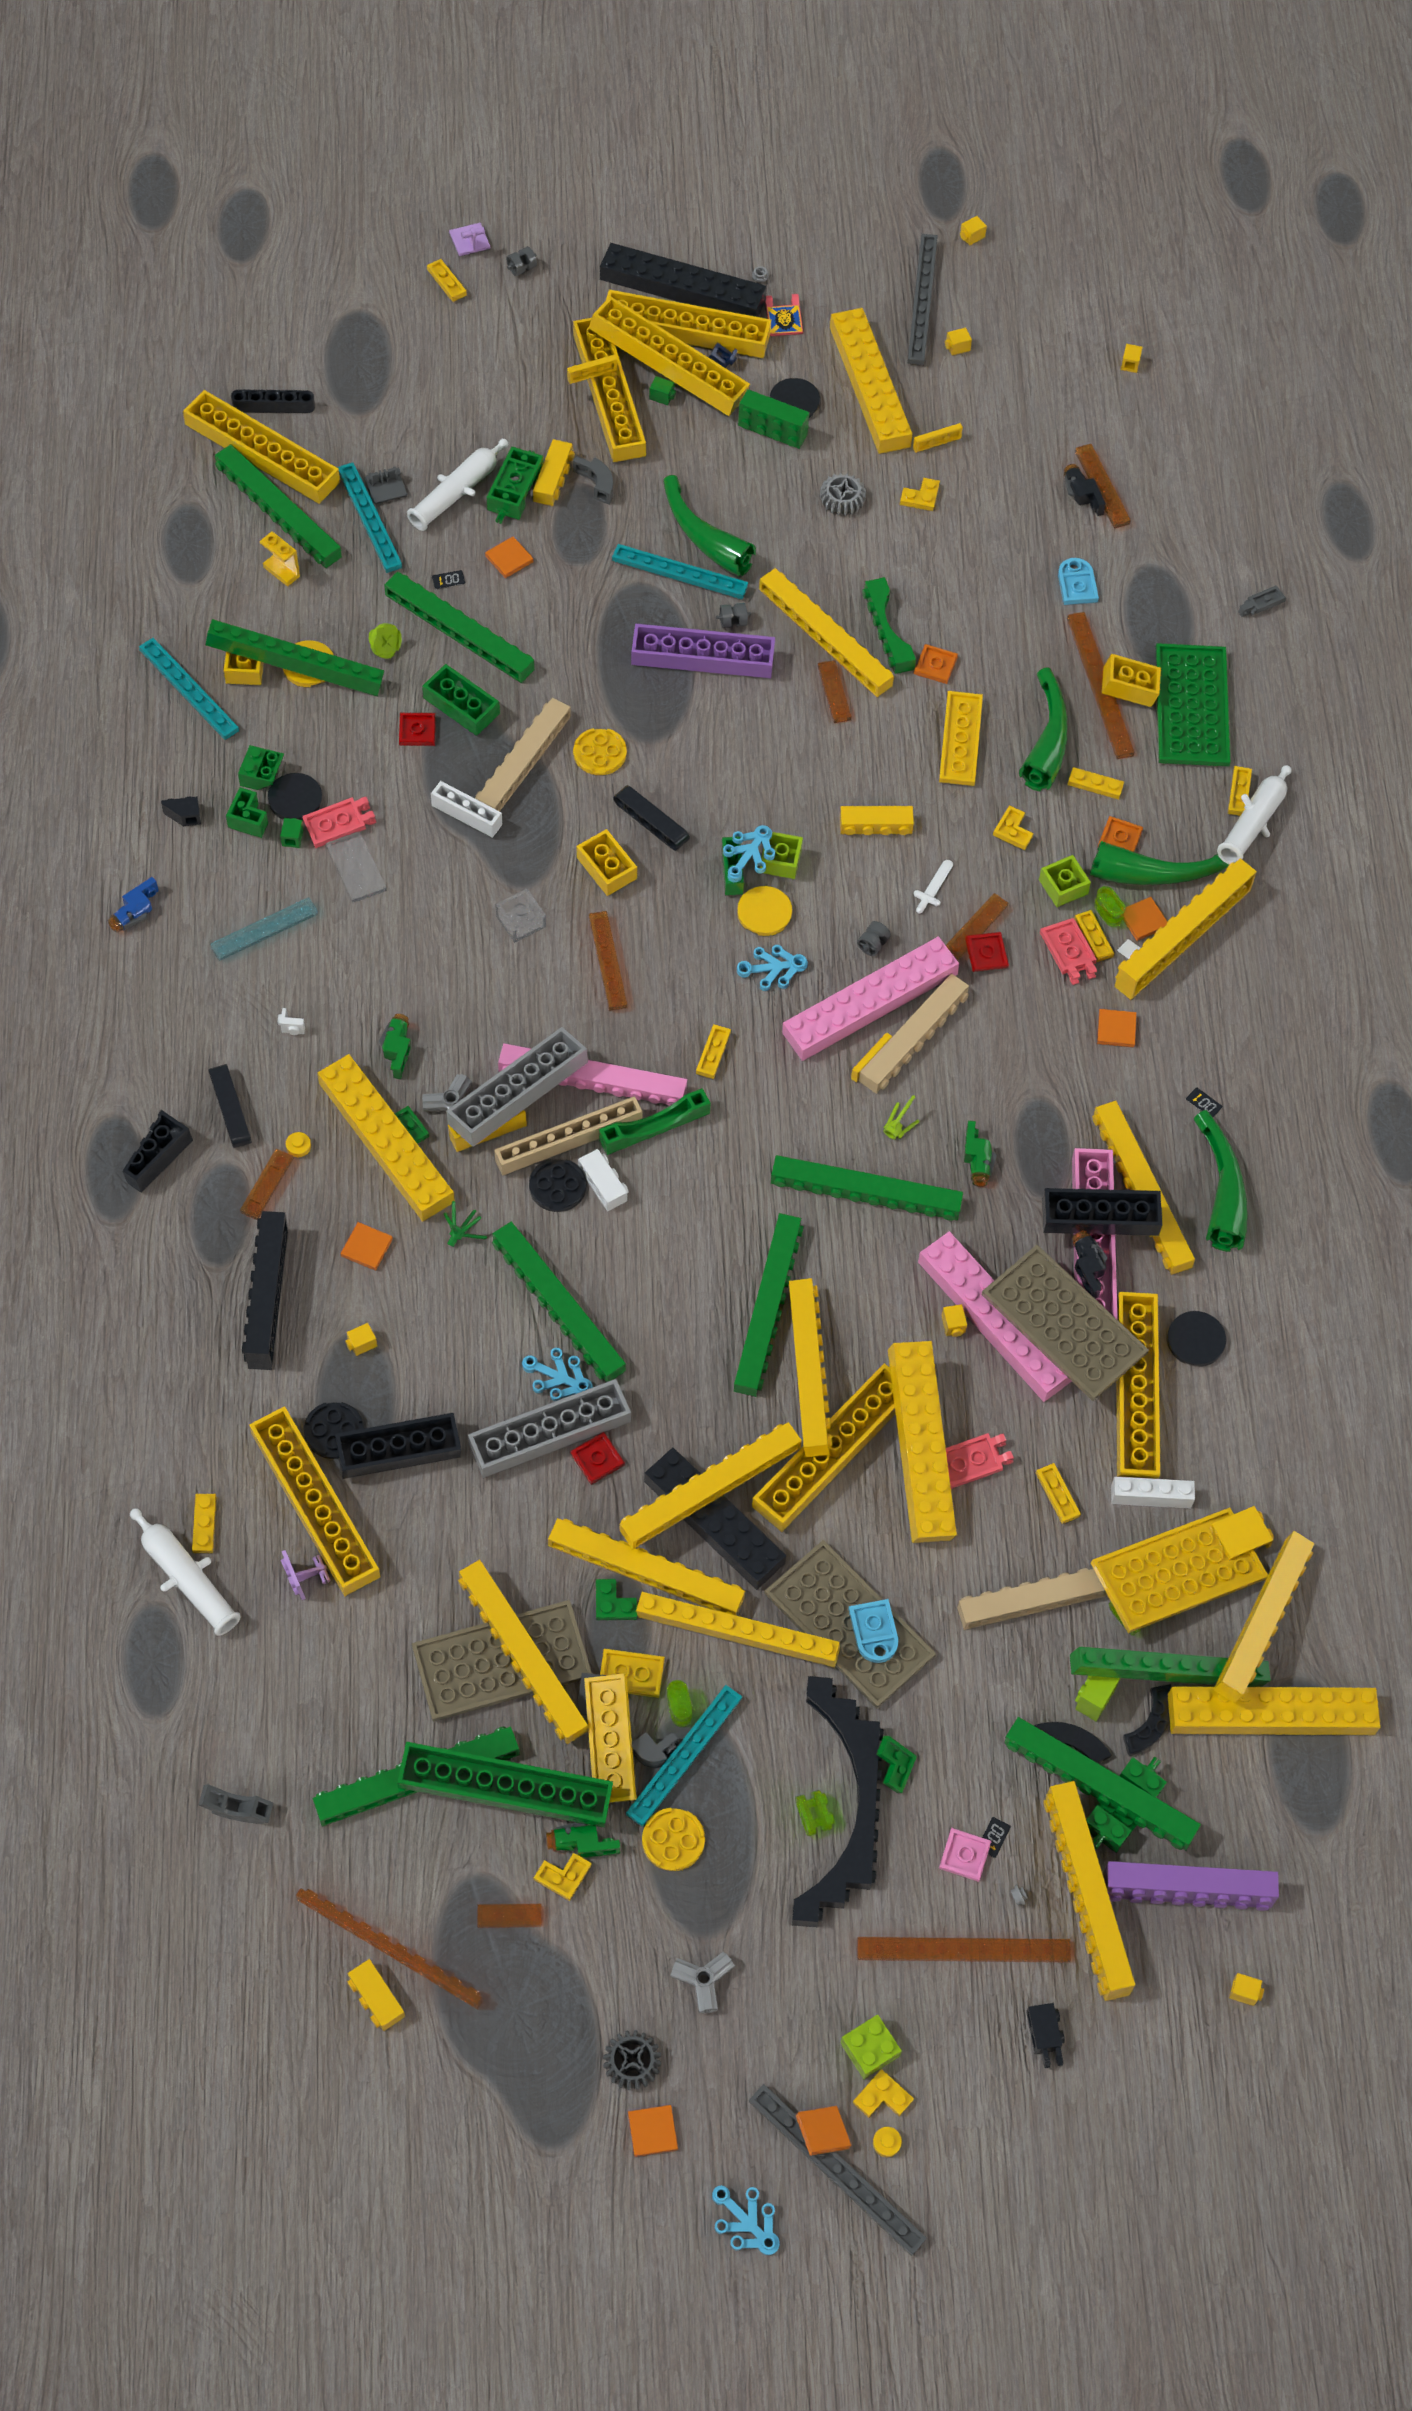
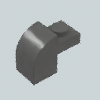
M645 1732L632 1742L633 1755L644 1766L651 1768L661 1767L667 1761L665 1754L670 1755L677 1748L678 1738L672 1732L656 1744L649 1734Z

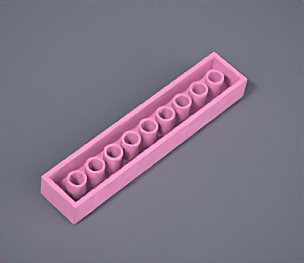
M938 936L783 1022L782 1034L800 1059L804 1061L942 984L951 973L955 976L958 975L959 963Z
M1075 1148L1072 1157V1188L1114 1190L1113 1150ZM1073 1234L1074 1246L1081 1238L1091 1236L1108 1257L1105 1262V1274L1098 1278L1102 1289L1096 1300L1117 1319L1115 1235ZM1074 1247V1267H1075L1076 1261H1077V1259H1079V1258H1078L1077 1251H1076V1249H1075V1247ZM1074 1268V1280L1085 1289Z
M950 1231L920 1252L918 1263L956 1305L962 1304L964 1314L1043 1402L1072 1382L981 1295L982 1291L994 1280Z

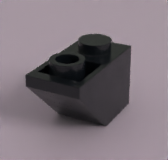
M197 796L161 801L163 813L183 827L201 825Z

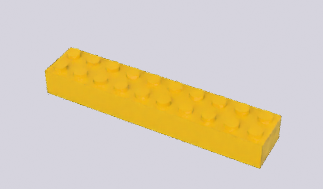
M615 290L608 291L606 300L610 296L686 344L713 349L719 343L730 352L737 349V354L764 358L771 334L770 319Z
M611 296L592 316L589 326L590 330L727 416H730L739 406L741 399L750 387V383Z
M863 308L831 314L830 330L878 454L911 447L912 431Z
M592 318L573 321V336L582 364L614 354L617 358V371L587 379L612 461L619 462L645 457L646 441L615 345L589 329Z
M203 390L183 410L185 425L224 448L231 444L254 466L318 504L340 483V474L337 467L206 390Z
M1241 858L1235 863L1232 862L1227 867V871L1220 873L1212 884H1207L1200 895H1195L1188 906L1184 905L1176 917L1172 916L1164 928L1160 927L1155 932L1153 938H1148L1143 943L1142 948L1136 949L1127 961L1124 960L1120 963L1114 987L1132 1000L1251 891L1257 871Z
M350 1054L317 1072L320 1086L422 1222L450 1206L452 1201H455L453 1190Z
M1119 1292L1117 1296V1320L1149 1351L1116 1381L1117 1477L1159 1479L1158 1294Z
M932 1341L893 1343L888 1348V1357L912 1543L950 1541L957 1536Z
M884 1363L830 1418L831 1429L827 1430L828 1435L831 1434L833 1444L832 1447H829L830 1455L806 1457L803 1446L753 1497L752 1507L778 1530L783 1532L896 1415L890 1367Z
M284 1406L249 1424L253 1438L344 1597L379 1579L380 1571L286 1407Z
M1172 1687L1168 1693L1171 1734L1375 1735L1380 1729L1376 1688L1248 1687L1249 1692L1245 1698H1240L1235 1703L1214 1691V1687Z
M1075 1781L1050 1786L1043 1801L1046 1812L1050 1813V1828L1057 1837V1840H1055L1058 1853L1061 1852L1062 1869L1064 1873L1067 1872L1069 1878L1067 1886L1069 1892H1073L1075 1898L1073 1901L1074 1910L1080 1915L1079 1927L1081 1933H1085L1087 1939L1085 1941L1086 1951L1088 1954H1091L1093 1962H1091L1093 1974L1098 1976V1992L1100 1996L1103 1995L1105 2001L1129 1996L1135 1987V1982Z

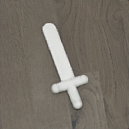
M943 861L924 893L919 890L914 891V896L921 899L920 904L916 908L918 914L923 913L928 903L934 906L940 905V900L934 898L953 867L952 861Z

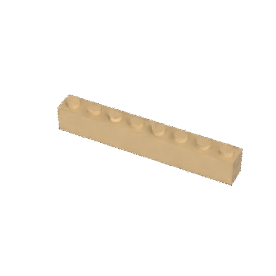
M554 698L549 703H545L542 712L535 716L533 724L530 728H526L521 740L516 741L514 749L511 753H507L502 765L496 768L493 777L486 781L485 787L477 793L475 799L500 812L570 719L571 707Z
M951 973L860 1071L859 1082L876 1094L880 1089H885L889 1079L892 1076L896 1077L901 1066L908 1064L913 1053L921 1050L926 1039L930 1040L936 1028L943 1026L949 1014L953 1015L959 1003L966 1001L969 996V985Z
M635 1096L497 1148L494 1150L495 1161L502 1176L595 1141L599 1139V1129L616 1122L623 1123L642 1119V1110Z
M1084 1568L1074 1574L1063 1573L1053 1579L1046 1577L1032 1584L1031 1582H1025L1020 1584L1019 1587L1011 1588L1008 1586L994 1593L987 1591L977 1597L966 1596L959 1601L957 1609L963 1628L967 1630L1108 1595L1094 1569Z

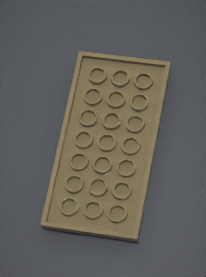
M1038 1245L1033 1247L982 1291L981 1295L1092 1401L1116 1382L1149 1351Z
M824 1540L764 1591V1594L801 1632L840 1642V1651L835 1667L876 1709L936 1656V1653L892 1608L891 1611L898 1636V1647L895 1655L886 1662L874 1663L866 1660L860 1654L848 1608L849 1606L883 1599ZM877 1647L874 1650L878 1656L886 1654L885 1650L881 1647Z
M570 1600L516 1614L561 1685L580 1681L581 1673L592 1674ZM488 1622L411 1643L433 1722L534 1694L531 1688L527 1690L523 1684L522 1674L520 1672L516 1673L512 1667L511 1662L513 1661L509 1655L506 1657L500 1647L502 1645L500 1640H495L490 1632L491 1627Z

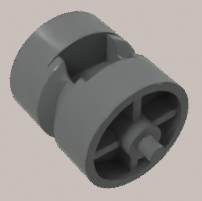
M528 246L519 250L518 253L514 252L506 257L507 269H510L514 276L524 273L525 269L530 270L537 266L536 253Z
M737 603L733 607L730 604L720 605V614L716 616V619H720L722 628H730L734 624L737 627L747 626L748 616L751 615V612H747L745 603Z
M872 921L867 927L866 932L858 939L857 945L865 954L876 956L882 948L881 945H884L891 937V933L884 924Z

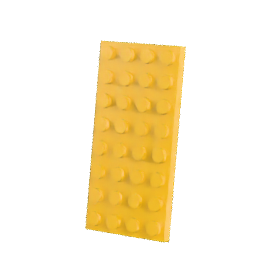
M1230 1507L1091 1561L1095 1573L1128 1633L1266 1580L1268 1574L1254 1550L1230 1560L1225 1547L1222 1546L1216 1531L1211 1526L1212 1523L1233 1515L1234 1513Z

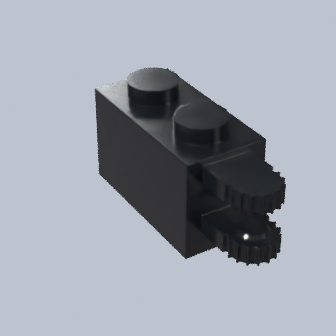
M1054 2003L1029 2006L1026 2014L1034 2054L1041 2053L1044 2067L1050 2068L1048 2052L1054 2051L1057 2065L1063 2066L1061 2047L1063 2046L1062 2043H1065L1063 2030H1059L1058 2022H1060L1059 2010L1055 2009Z

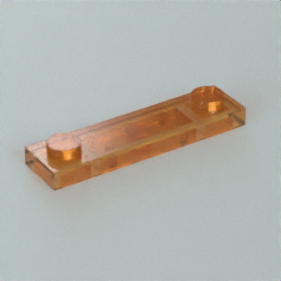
M835 660L818 663V670L833 722L851 721V713Z
M275 1149L241 1207L240 1213L258 1220L293 1161V1155Z

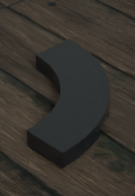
M1171 1684L1150 1689L1152 1706L1146 1722L1137 1730L1123 1735L1128 1756L1138 1754L1152 1746L1166 1730L1170 1722L1168 1693L1172 1688Z
M1046 1722L1033 1725L1062 1743L1074 1747L1096 1763H1100L1112 1756L1107 1747L1096 1736L1076 1725L1063 1722Z

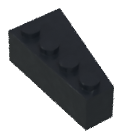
M160 1110L158 1118L150 1126V1131L146 1138L143 1137L139 1149L133 1153L123 1169L127 1183L141 1193L193 1141L189 1128L163 1110Z

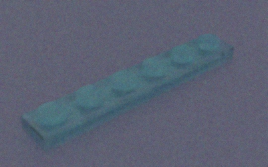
M308 897L210 943L211 949L218 960L221 961L318 915V911Z

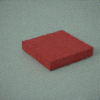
M400 713L399 746H435L436 714Z
M1001 932L968 935L965 937L973 972L1008 968L1009 963Z
M604 1432L570 1451L571 1456L591 1485L625 1466V1462Z

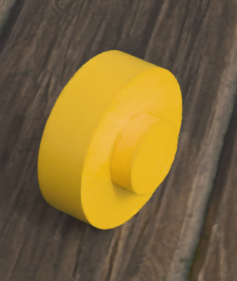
M302 1132L292 1133L286 1139L287 1152L293 1157L307 1155L311 1149L310 1138Z
M882 2127L875 2133L873 2147L880 2156L892 2157L901 2148L902 2139L896 2129Z

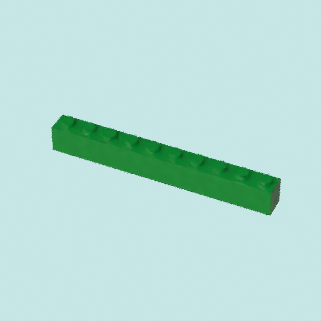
M231 444L215 454L216 468L220 472L225 473L229 481L234 482L241 492H245L252 502L257 503L261 511L266 512L274 523L277 522L285 533L290 534L294 542L299 543L307 554L310 553L318 564L328 568L342 558L341 546Z
M397 571L384 584L387 597L518 682L522 683L535 670L532 656L523 653L517 646L506 642L503 637L492 633L489 628L483 627L475 619L469 618L461 610L455 609L447 601L438 598L433 592L427 591L421 584L413 582L407 575Z
M214 619L211 620L207 632L206 646L378 697L385 670Z
M779 1155L775 1156L770 1183L778 1187H791L797 1191L806 1190L818 1195L826 1194L834 1198H846L853 1202H867L873 1206L882 1205L890 1209L906 1210L909 1213H922L929 1217H943L946 1220H958L963 1197L962 1191Z
M782 1213L778 1215L735 1378L733 1392L756 1397L758 1390L762 1391L764 1379H761L762 1373L766 1374L769 1362H766V1358L771 1356L773 1345L770 1344L771 1339L776 1338L778 1329L775 1327L776 1321L780 1322L782 1310H779L780 1304L784 1305L787 1293L783 1292L785 1287H789L791 1276H788L789 1270L793 1271L795 1259H792L793 1254L798 1253L800 1243L797 1242V1239L802 1237L803 1234L802 1218Z
M513 1222L507 1223L492 1233L494 1248L502 1252L503 1258L508 1265L514 1267L517 1277L526 1282L528 1291L538 1297L537 1301L542 1308L546 1307L552 1321H557L560 1325L563 1335L569 1336L575 1350H580L584 1361L588 1365L593 1366L596 1376L600 1380L603 1379L606 1383L626 1372L624 1360Z
M1080 1646L1070 1654L1072 1675L1216 1685L1228 1658ZM1263 1661L1258 1668L1256 1667V1677L1247 1687H1263L1271 1681L1269 1661Z
M1017 1717L1005 1737L1004 1744H1006L1009 1750L1013 1752L1018 1751L1029 1762H1036L1043 1766L1042 1768L1050 1774L1055 1773L1060 1776L1061 1780L1065 1783L1075 1781V1785L1083 1794L1094 1796L1104 1806H1111L1116 1809L1115 1811L1119 1815L1127 1816L1134 1820V1823L1139 1827H1146L1156 1837L1160 1839L1165 1838L1170 1841L1171 1845L1176 1849L1187 1851L1199 1831L1200 1823L1020 1717Z
M505 1726L499 1727L494 1733L488 1735L485 1733L480 1734L474 1740L458 1742L455 1744V1747L448 1749L499 1760H508L520 1755L519 1746L511 1726L507 1728ZM400 1763L394 1769L380 1770L376 1775L369 1778L367 1776L361 1777L350 1785L341 1784L336 1787V1790L319 1792L312 1799L323 1827L417 1793V1791L398 1788L397 1781L401 1767Z

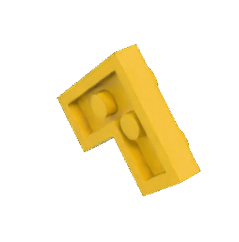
M923 478L920 490L903 487L900 505L933 511L940 481Z
M1009 805L993 831V836L1025 850L1032 840L1034 833L1019 827L1025 817V812Z
M575 1853L572 1854L563 1870L544 1860L533 1879L570 1901L592 1866V1863Z
M881 2069L852 2103L868 2118L882 2102L900 2117L914 2101V2098Z

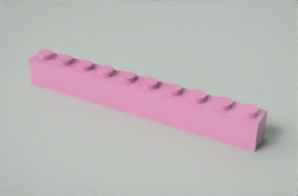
M503 1043L498 1061L499 1072L531 1049ZM588 1060L587 1064L567 1077L559 1085L574 1086L578 1089H590L597 1093H610L617 1097L625 1096L631 1098L635 1096L636 1100L641 1099L653 1104L661 1103L671 1106L685 1096L687 1079Z

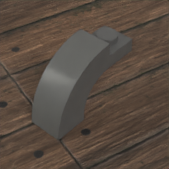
M576 456L573 460V472L594 481L596 484L594 487V499L610 505L613 497V477L609 468L595 457L590 462Z
M207 1784L203 1787L198 1805L211 1810L212 1814L227 1819L263 1824L269 1822L273 1802L258 1796L235 1795Z

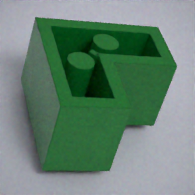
M239 787L226 814L228 828L262 838L268 826L266 811L257 809L259 805L257 792Z

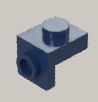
M717 343L708 358L726 368L729 364L733 365L737 359L735 355L738 350L734 349L730 352Z

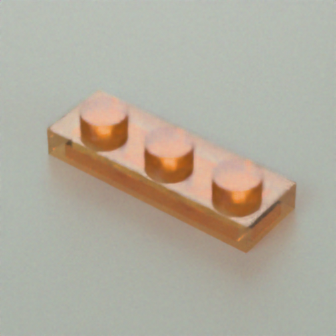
M478 1904L477 1927H542V1905Z

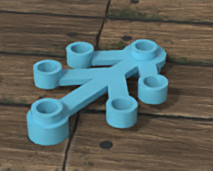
M758 826L754 832L743 834L740 831L733 833V842L735 844L753 840L751 844L736 847L730 844L724 846L723 854L726 857L744 853L736 866H732L728 870V879L731 882L736 883L742 879V869L752 856L755 863V871L760 874L765 872L766 864L762 861L758 849L761 843L765 850L764 858L766 860H773L775 858V850L771 848L769 842L772 837V830L768 826Z
M780 945L772 947L773 956L765 952L762 947H757L754 949V958L757 960L763 959L768 964L751 966L749 962L741 961L737 965V974L742 978H746L751 973L771 971L766 978L760 981V989L768 991L771 988L772 981L782 969H789L784 976L778 979V986L781 989H786L789 986L790 979L796 972L806 970L808 961L801 954L791 955ZM775 957H782L787 961L781 962Z
M553 1348L551 1350V1359L554 1360L558 1371L539 1363L537 1358L531 1355L526 1356L522 1361V1367L525 1372L533 1373L538 1371L553 1378L544 1382L541 1380L534 1381L533 1391L535 1393H542L546 1389L563 1384L571 1386L563 1390L553 1388L550 1392V1398L555 1402L561 1400V1398L593 1388L591 1381L583 1378L580 1369V1359L577 1356H571L568 1359V1366L573 1369L575 1379L568 1376L560 1348ZM555 1352L560 1353V1355L557 1356V1357L554 1356L553 1354H554ZM531 1360L534 1363L529 1365L526 1362ZM575 1360L578 1363L573 1365L571 1364V1361ZM539 1384L542 1388L537 1389L535 1386ZM586 1385V1388L581 1389L579 1386ZM557 1392L560 1395L558 1397H554L553 1393Z
M717 2186L712 2193L713 2201L717 2205H725L740 2222H726L723 2219H719L715 2223V2231L718 2234L726 2232H751L757 2238L743 2239L738 2235L732 2237L730 2245L734 2250L758 2248L765 2255L776 2253L780 2242L777 2235L773 2233L774 2206L766 2203L762 2207L761 2213L764 2216L763 2232L757 2225L758 2189L750 2187L746 2191V2199L748 2200L747 2215L730 2198V2192L727 2187ZM719 2191H724L725 2197L719 2198L717 2196V2193ZM750 2191L756 2192L757 2196L755 2198H750L748 2196V2193ZM770 2207L772 2213L768 2215L764 2212V2209ZM723 2223L726 2228L721 2231L717 2228V2225ZM735 2239H739L741 2241V2245L739 2247L733 2245V2241ZM770 2239L772 2240L773 2245L771 2247H767L764 2244V2241Z

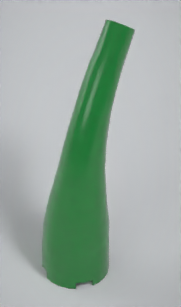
M676 475L666 476L663 483L667 500L676 521L684 533L714 563L730 573L744 576L752 566V563H750L752 555L756 556L755 545L718 529L697 517L681 498V487L678 477Z
M1049 667L1043 668L1037 673V678L1048 701L1049 722L1019 770V777L1025 779V785L1040 792L1046 788L1049 790L1054 783L1062 765L1067 743L1065 702L1059 684Z
M1101 841L1097 849L1099 852H1097L1092 863L1090 876L1121 884H1176L1213 875L1226 869L1229 864L1223 862L1218 854L1214 855L1213 858L1197 862H1168Z
M1204 1110L1194 1117V1122L1208 1140L1215 1155L1219 1171V1181L1206 1241L1210 1240L1212 1247L1221 1251L1230 1252L1231 1248L1240 1250L1244 1246L1248 1222L1247 1198L1242 1173L1233 1149L1223 1131L1211 1114Z

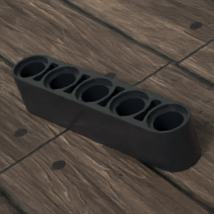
M238 389L231 393L232 406L243 413H311L315 410L314 394L308 390Z
M626 785L613 796V800L619 808L672 850L677 851L690 839L689 834L684 828L629 785Z
M227 1064L208 1069L233 1148L251 1144V1137Z

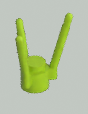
M912 1095L896 1120H893L900 1105L899 1102L896 1103L888 1122L883 1127L885 1135L895 1140L898 1137L901 1139L906 1132L920 1122L917 1119L903 1130V1125L899 1122L915 1099V1095Z

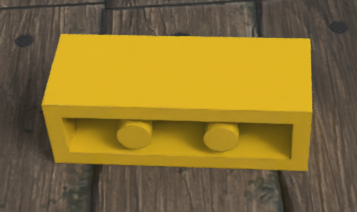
M370 1959L348 1972L350 1980L347 1983L353 1992L357 1991L361 1996L358 2000L364 2010L369 2009L372 2013L370 2019L376 2028L381 2027L384 2032L405 2018L403 2009Z

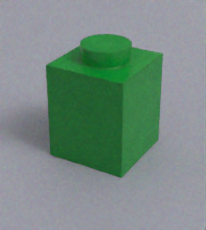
M656 376L649 388V399L668 406L670 400H673L676 395L674 382Z
M284 818L280 835L282 846L300 848L304 832L302 820Z

